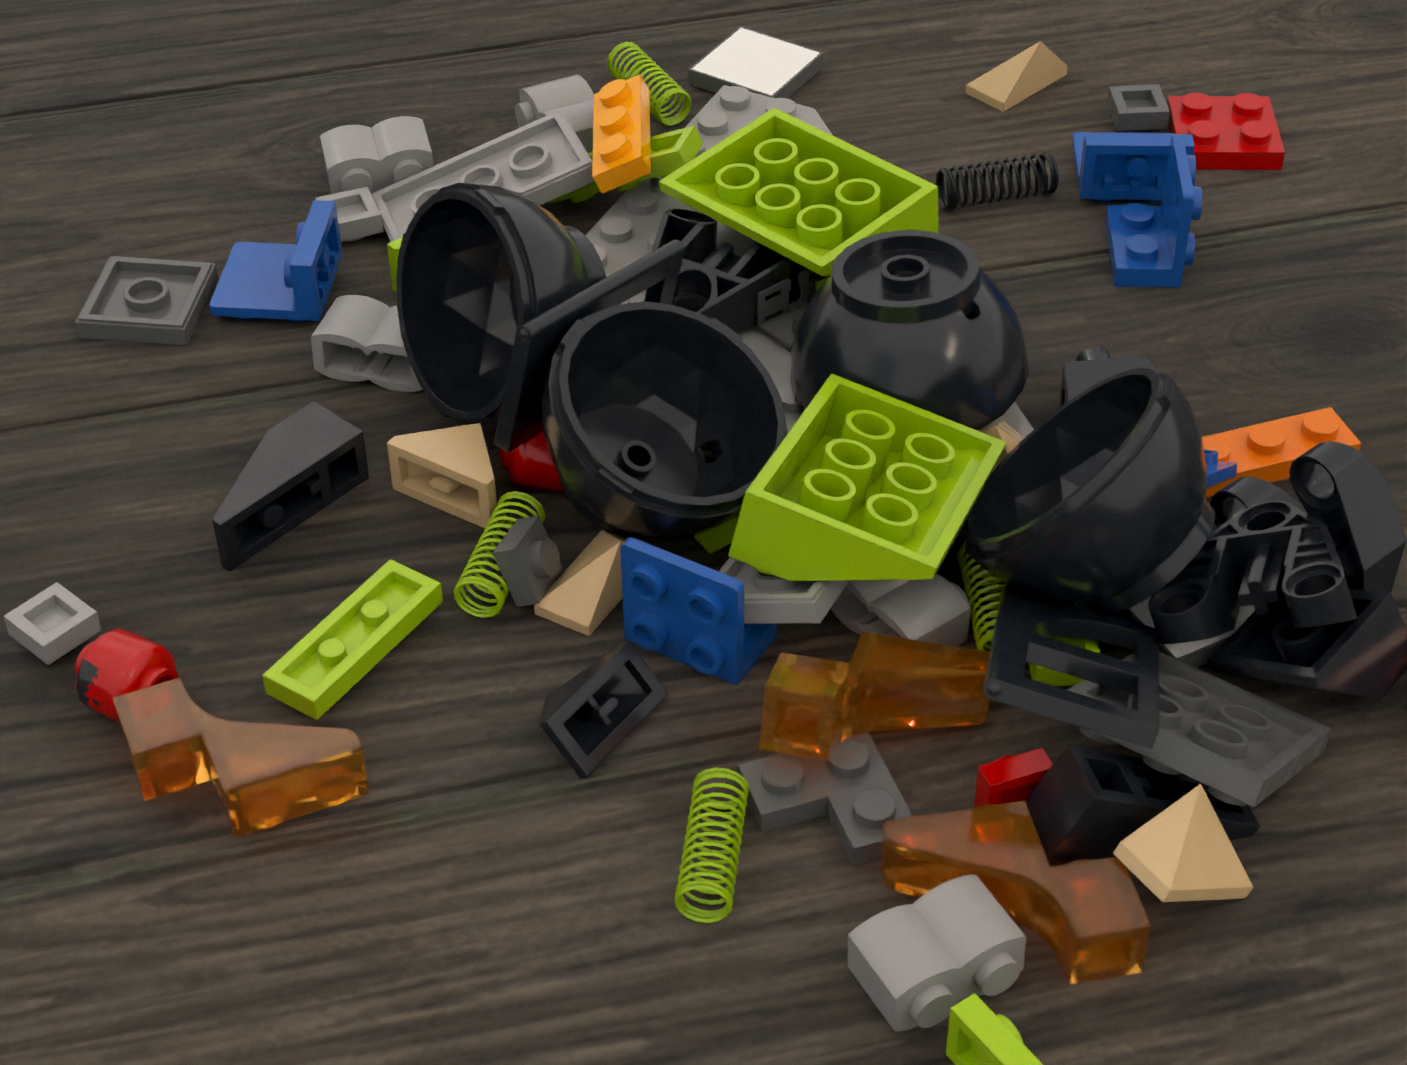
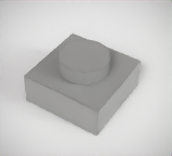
M367 186L315 198L316 200L336 202L341 242H354L363 239L365 236L384 232L382 214Z
M58 582L4 615L9 635L47 665H50L101 631L97 611Z

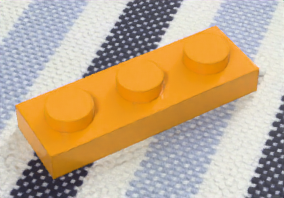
M641 74L628 80L617 79L602 87L598 93L594 94L592 178L602 194L651 173L650 90Z

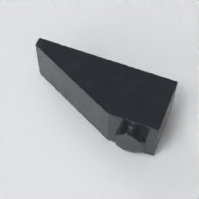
M314 401L267 430L212 519L221 566L228 571L233 570L367 480L369 472L363 431Z
M1069 744L1023 803L1038 834L1039 842L1049 857L1102 866L1122 863L1113 854L1119 843L1200 784L1229 840L1253 836L1260 828V824L1248 805L1237 806L1225 803L1208 792V785L1184 774L1171 775L1157 771L1148 766L1142 758Z

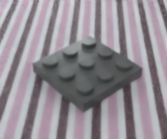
M1159 652V731L1152 749L1079 727V731L1093 741L1109 745L1120 744L1143 755V761L1157 771L1171 775L1184 774L1208 785V792L1225 803L1256 807L1323 754L1332 728ZM1133 653L1122 660L1133 663ZM1084 680L1068 689L1071 692L1130 710L1132 709V694L1088 680Z

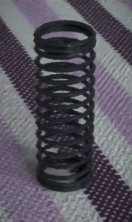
M1043 152L1039 156L1036 154L1030 157L1024 155L1022 158L1016 156L1013 160L1006 158L1004 161L998 159L995 163L992 161H988L986 164L980 162L977 166L971 163L968 167L961 165L959 169L955 166L951 167L950 170L945 167L939 169L936 175L938 199L945 210L955 209L958 206V202L962 207H965L967 201L973 206L976 200L982 205L985 199L992 203L994 198L1000 202L1003 197L1010 200L1012 195L1018 199L1021 194L1025 198L1028 197L1029 193L1036 196L1038 191L1043 195L1055 193L1059 184L1058 166L1054 156L1049 152ZM1033 158H1036V159H1037V160H1036V165L1034 164V162H1033V160H1032ZM1025 159L1028 160V162H1027V167H1026L1025 163L1023 162ZM1046 159L1048 161L1051 173L1050 186L1048 184V175L1045 167ZM1015 161H1019L1018 168L1014 163ZM1007 162L1010 163L1009 170H1008V167L1006 166V163H1007ZM999 163L1001 164V169H1000V171H999V169H998V167H997V164H999ZM989 165H992V171H991V172H990V170H989V168H988ZM981 166L983 167V173H982V174H981V171L979 170V167H981ZM1030 166L1035 177V192L1033 191L1030 179ZM972 167L975 169L974 175H972L970 171V168ZM1022 168L1024 170L1026 178V193L1024 192L1022 185ZM962 169H965V170H966L964 177H963V174L961 173V170H962ZM1013 169L1017 179V195L1013 186ZM954 170L957 172V173H956V179L954 178V176H953V174H952V171H954ZM1004 170L1008 180V196L1004 186ZM995 172L999 182V197L995 187ZM986 173L990 183V198L986 187ZM977 175H978V177H979L980 184H981V192H982V197H981V199H980L979 193H978ZM944 176H945V179H946V188H947L948 201H947V198H946L945 188H944ZM968 176H969V178H970V182H971V186H972V193H973V199H972V200H971L970 194H969ZM959 179L963 187L964 201H962L960 195Z

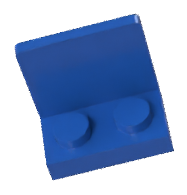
M1073 133L1072 148L1080 199H1093L1098 202L1147 200L1149 202L1161 203L1171 135H1183L1187 155H1194L1195 145L1192 134Z
M1171 135L1161 206H1148L1142 203H1130L1125 206L1107 205L1105 228L1113 283L1116 287L1181 288L1184 266L1193 265L1195 237L1194 233L1189 232L1191 220H1199L1201 217L1202 189L1201 186H1194L1196 159L1194 155H1187L1183 135Z
M313 200L306 222H299L296 244L234 243L209 303L211 314L213 316H226L237 319L267 318L287 319L293 322L306 320L320 321L343 257L336 202Z
M629 537L620 547L625 640L633 642L645 650L657 652L691 666L703 674L715 676L738 686L776 638V623L744 624V584L741 580Z

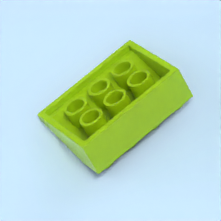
M775 107L659 181L660 191L821 276H831L832 265L836 257L846 247L863 238L899 230H921L939 233L938 186Z
M831 373L746 490L728 556L749 564L758 572L776 575L788 581L933 579L1001 458L1007 442Z

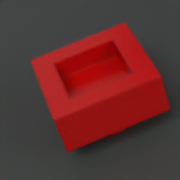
M1043 747L1014 756H1003L991 763L978 766L973 814L985 833L1030 820L1023 803L1053 765Z

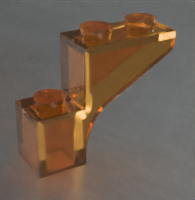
M868 632L861 633L849 663L781 652L765 684L759 749L829 761L836 746L847 738L862 733L983 724L987 720L990 699L983 693V684L990 652Z
M181 678L113 698L124 745L144 801L213 780L234 838L369 794L362 746L357 735L349 729L222 720L207 714L190 699Z
M1025 800L998 805L985 804L971 809L932 815H912L904 819L883 822L880 869L883 879L890 889L921 897L933 888L951 879L976 874L1014 922L1034 931L1052 948L1064 968L1069 984L1142 973L1150 923L1127 867L1117 857L1093 861L1083 859L1067 865L1050 867Z

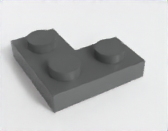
M868 731L738 764V773L745 778L749 785L747 804L761 833L828 816L853 867L919 849L921 830Z

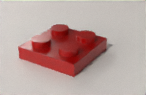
M1202 93L1168 96L1167 106L1170 111L1168 120L1169 132L1173 134H1192L1195 145L1196 169L1282 170L1285 151L1269 96H1258L1252 93H1241L1236 96H1208Z

